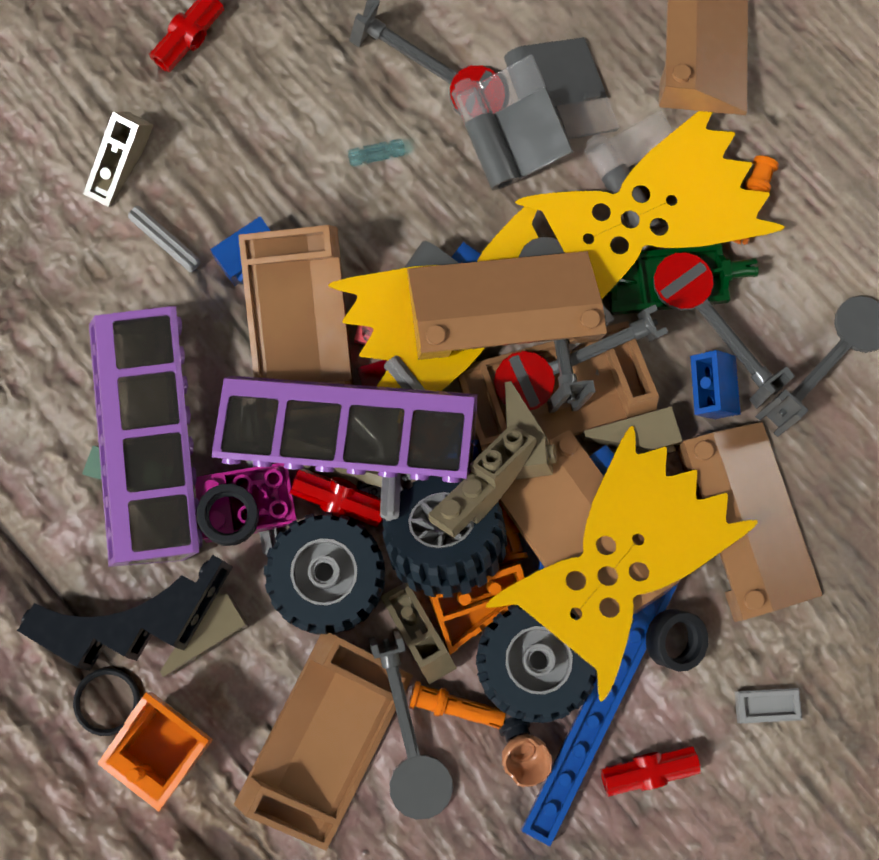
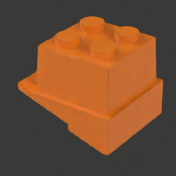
M146 692L97 764L160 812L214 739L153 692Z

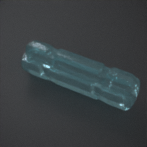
M402 139L390 140L389 144L385 141L363 146L364 149L361 150L359 147L349 149L348 159L351 166L362 165L363 161L371 163L386 160L391 155L394 158L403 156L405 154V147Z

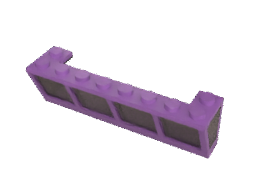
M176 306L95 315L89 324L109 567L184 561L199 553V548L202 547V532L200 529H197L196 523L199 501L198 498H194L193 486L196 484L197 477L195 467H191L190 460L194 445L192 437L188 436L187 425L190 424L191 413L189 406H185L184 394H187L188 382L186 376H182L181 366L185 361L184 347L179 345L182 321L180 317H177Z
M229 376L223 380L212 458H222V463L241 464V460L253 461V466L270 467L272 463H284V468L294 470L303 469V465L315 466V470L319 472H334L335 468L347 469L348 474L364 475L366 470L379 471L378 475L381 477H397L398 473L410 474V478L415 480H429L430 476H441L444 482L459 483L462 478L467 479L471 472L470 464L473 462L478 394Z

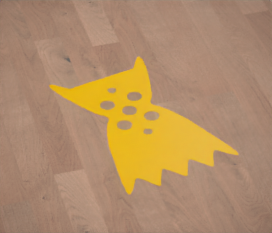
M705 111L695 113L651 149L632 169L622 183L619 192L615 194L602 191H571L537 194L515 201L518 205L543 212L564 253L588 251L601 299L636 262L642 248L646 245L661 248L703 247L766 235L785 228V226L775 222L757 219V214L770 196V193L740 188L752 163L723 158L724 152L734 138L735 133L706 129L712 112ZM642 185L649 189L650 198L648 201L640 203L634 200L632 190L636 186ZM669 195H674L677 198V203L673 206L668 205L666 202V198ZM602 203L610 208L611 214L607 220L599 221L594 218L592 209L596 204ZM634 211L637 213L640 219L638 226L627 228L621 224V216L624 212ZM655 218L664 219L669 226L667 233L661 236L655 235L650 229L651 221ZM589 233L594 236L592 244H586L583 241L585 234ZM618 236L625 238L629 244L627 252L624 254L614 253L610 247V242L613 238Z
M523 207L492 239L481 253L477 262L518 258L527 243L539 238L532 225L537 209ZM413 266V267H407V268H418V267H428V266ZM407 268L349 277L329 283L328 286L330 288L357 295L355 303L342 322L344 324L373 328V332L359 356L387 361L396 355L399 356L425 390L442 391L462 374L485 349L452 351L449 357L418 360ZM388 370L377 385L378 387L402 388ZM401 409L397 420L399 424L404 420V409Z
M633 426L628 428L593 499L584 531L582 555L559 561L533 573L502 590L486 605L488 608L508 605L520 606L593 666L598 673L600 702L608 696L620 668L633 619L634 597L659 590L691 574L746 535L758 523L757 520L727 523V493L698 500L696 498L697 470L667 476V447L664 446L643 454H637ZM635 534H641L644 537L642 545L633 543L632 537ZM602 536H609L615 541L616 549L610 555H603L596 548V542ZM641 562L648 567L649 576L644 581L632 579L629 574V567L633 563ZM602 567H611L617 572L618 580L614 585L605 586L600 583L597 576L598 571ZM579 571L585 576L586 585L584 588L572 590L567 586L566 577L570 572ZM613 598L618 602L620 610L615 617H606L600 612L599 604L603 599ZM571 609H580L582 617L579 620L572 619L570 616Z

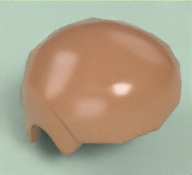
M518 735L509 740L502 751L504 770L518 786L534 787L544 782L552 772L553 760L545 743L534 735Z

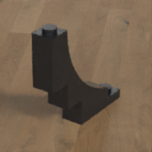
M212 555L201 566L197 582L181 575L167 589L145 603L129 610L106 616H70L60 614L50 608L34 603L23 615L21 625L17 631L75 667L91 671L105 646L126 658L137 661L152 635L184 651L233 566Z

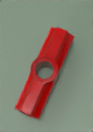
M196 0L185 14L178 13L171 20L168 26V33L149 53L150 58L162 70L171 72L189 50L195 51L202 45L208 28L224 11L223 4L219 0Z
M304 468L298 469L289 494L318 504L323 511L332 512L333 516L340 517L342 514L375 527L378 526L382 519L380 516L381 498L358 490L356 485L339 477H332L330 479Z
M694 746L664 753H647L632 758L633 761L618 763L600 769L603 786L608 797L637 789L641 791L656 789L668 785L669 781L701 773L699 758Z

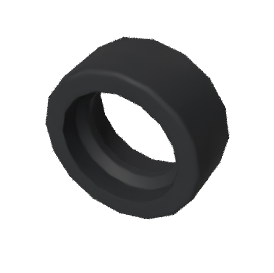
M220 484L210 488L201 497L197 507V522L201 531L212 542L222 546H236L247 541L255 532L259 523V509L253 496L244 487L235 484ZM232 496L244 503L247 509V519L240 530L224 534L212 526L209 520V512L212 505L218 499Z
M678 609L664 610L657 614L649 624L646 632V648L649 656L656 664L678 672L689 671L696 667L705 657L708 648V632L704 622L697 615ZM677 622H683L688 630V643L680 656L671 658L667 654L665 640L671 627Z

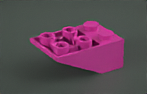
M275 463L270 467L257 466L198 476L196 478L195 492L199 502L201 497L210 488L217 485L235 484L244 487L253 496L259 509V523L253 534L287 526L296 520L293 496L289 494L291 489L288 469L284 468V463ZM232 496L218 499L212 505L209 512V520L212 526L224 534L240 530L247 519V509L244 503ZM202 532V538H203V540H204L206 543L212 542V541Z

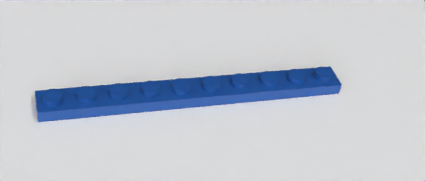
M678 584L665 595L633 615L620 668L608 696L600 702L598 677H595L593 682L595 687L591 694L586 696L585 703L582 704L552 765V772L544 781L521 828L522 832L551 847L647 649L646 632L649 624L657 614L666 610Z

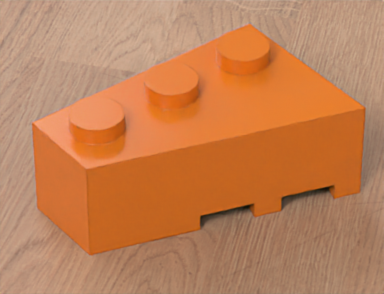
M513 562L499 567V570L493 577L487 576L486 584L480 588L477 585L472 587V592L464 595H462V592L453 593L454 597L446 598L443 597V594H437L436 597L429 596L446 649L450 655L493 622L492 619L499 613L503 615L509 611L507 607L511 605L488 608L486 605L502 590L525 578L520 563Z

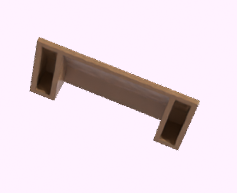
M667 0L665 67L659 83V107L746 115L748 0Z
M332 225L238 235L254 377L353 385L348 326L342 322L346 316L344 292L328 286L333 281L343 279L338 228ZM256 397L258 420L277 418L279 401L272 398ZM289 400L285 417L341 413V405L337 403ZM356 405L350 406V411L356 409Z
M588 251L407 268L418 360L449 357L451 352L456 350L568 339L569 344L595 342L607 334L603 303Z
M625 321L607 326V334L600 340L629 328V322ZM634 338L572 366L573 373L577 376V381L593 380L596 391L578 411H572L571 403H563L555 413H549L546 402L538 409L531 410L530 412L547 439L550 440L568 429L576 436L588 429L656 411L659 395L637 341ZM554 341L474 362L457 377L461 393L478 394L475 439L479 441L477 444L479 454L507 429L506 405L498 397L494 385L498 366L502 360L512 353L521 351L536 353L546 359L548 363L556 361ZM585 342L580 347L575 349L573 352H576L595 342ZM560 373L554 375L555 383L551 396L559 388L558 377Z
M763 422L709 433L685 440L676 448L684 472L697 470V487L701 499L727 493V523L746 520L758 521L752 530L720 553L732 589L725 592L734 622L747 620L823 596Z
M569 429L548 440L550 445H555L557 452V463L552 464L553 475L515 479L499 500L501 506L545 568L559 561L582 555L587 518L593 499L604 478ZM635 534L632 537V541L636 545H642L644 537L641 534ZM602 536L597 540L596 548L601 554L610 555L615 551L616 544L609 536ZM635 562L629 567V574L636 581H644L649 576V570L645 564ZM602 567L598 571V580L605 586L614 585L618 580L617 572L611 567ZM572 571L567 575L566 583L572 590H581L586 585V578L581 572ZM680 580L659 590L636 595L633 599V615L665 595ZM605 598L599 604L600 612L606 617H615L619 613V604L613 598ZM574 608L576 613L581 618L582 611L578 608Z
M329 632L319 636L234 803V806L252 820L327 851L396 711L387 671L382 668L380 658L374 659L373 655ZM399 668L404 691H406L413 675Z

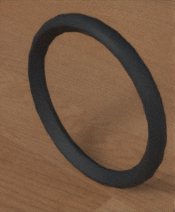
M103 668L88 674L80 682L74 694L73 709L78 722L85 730L99 736H111L118 734L124 723L112 729H99L90 725L84 719L80 709V697L85 686L92 679L101 675H115L122 678L130 686L133 693L134 703L132 711L140 701V694L135 681L128 674L114 668Z

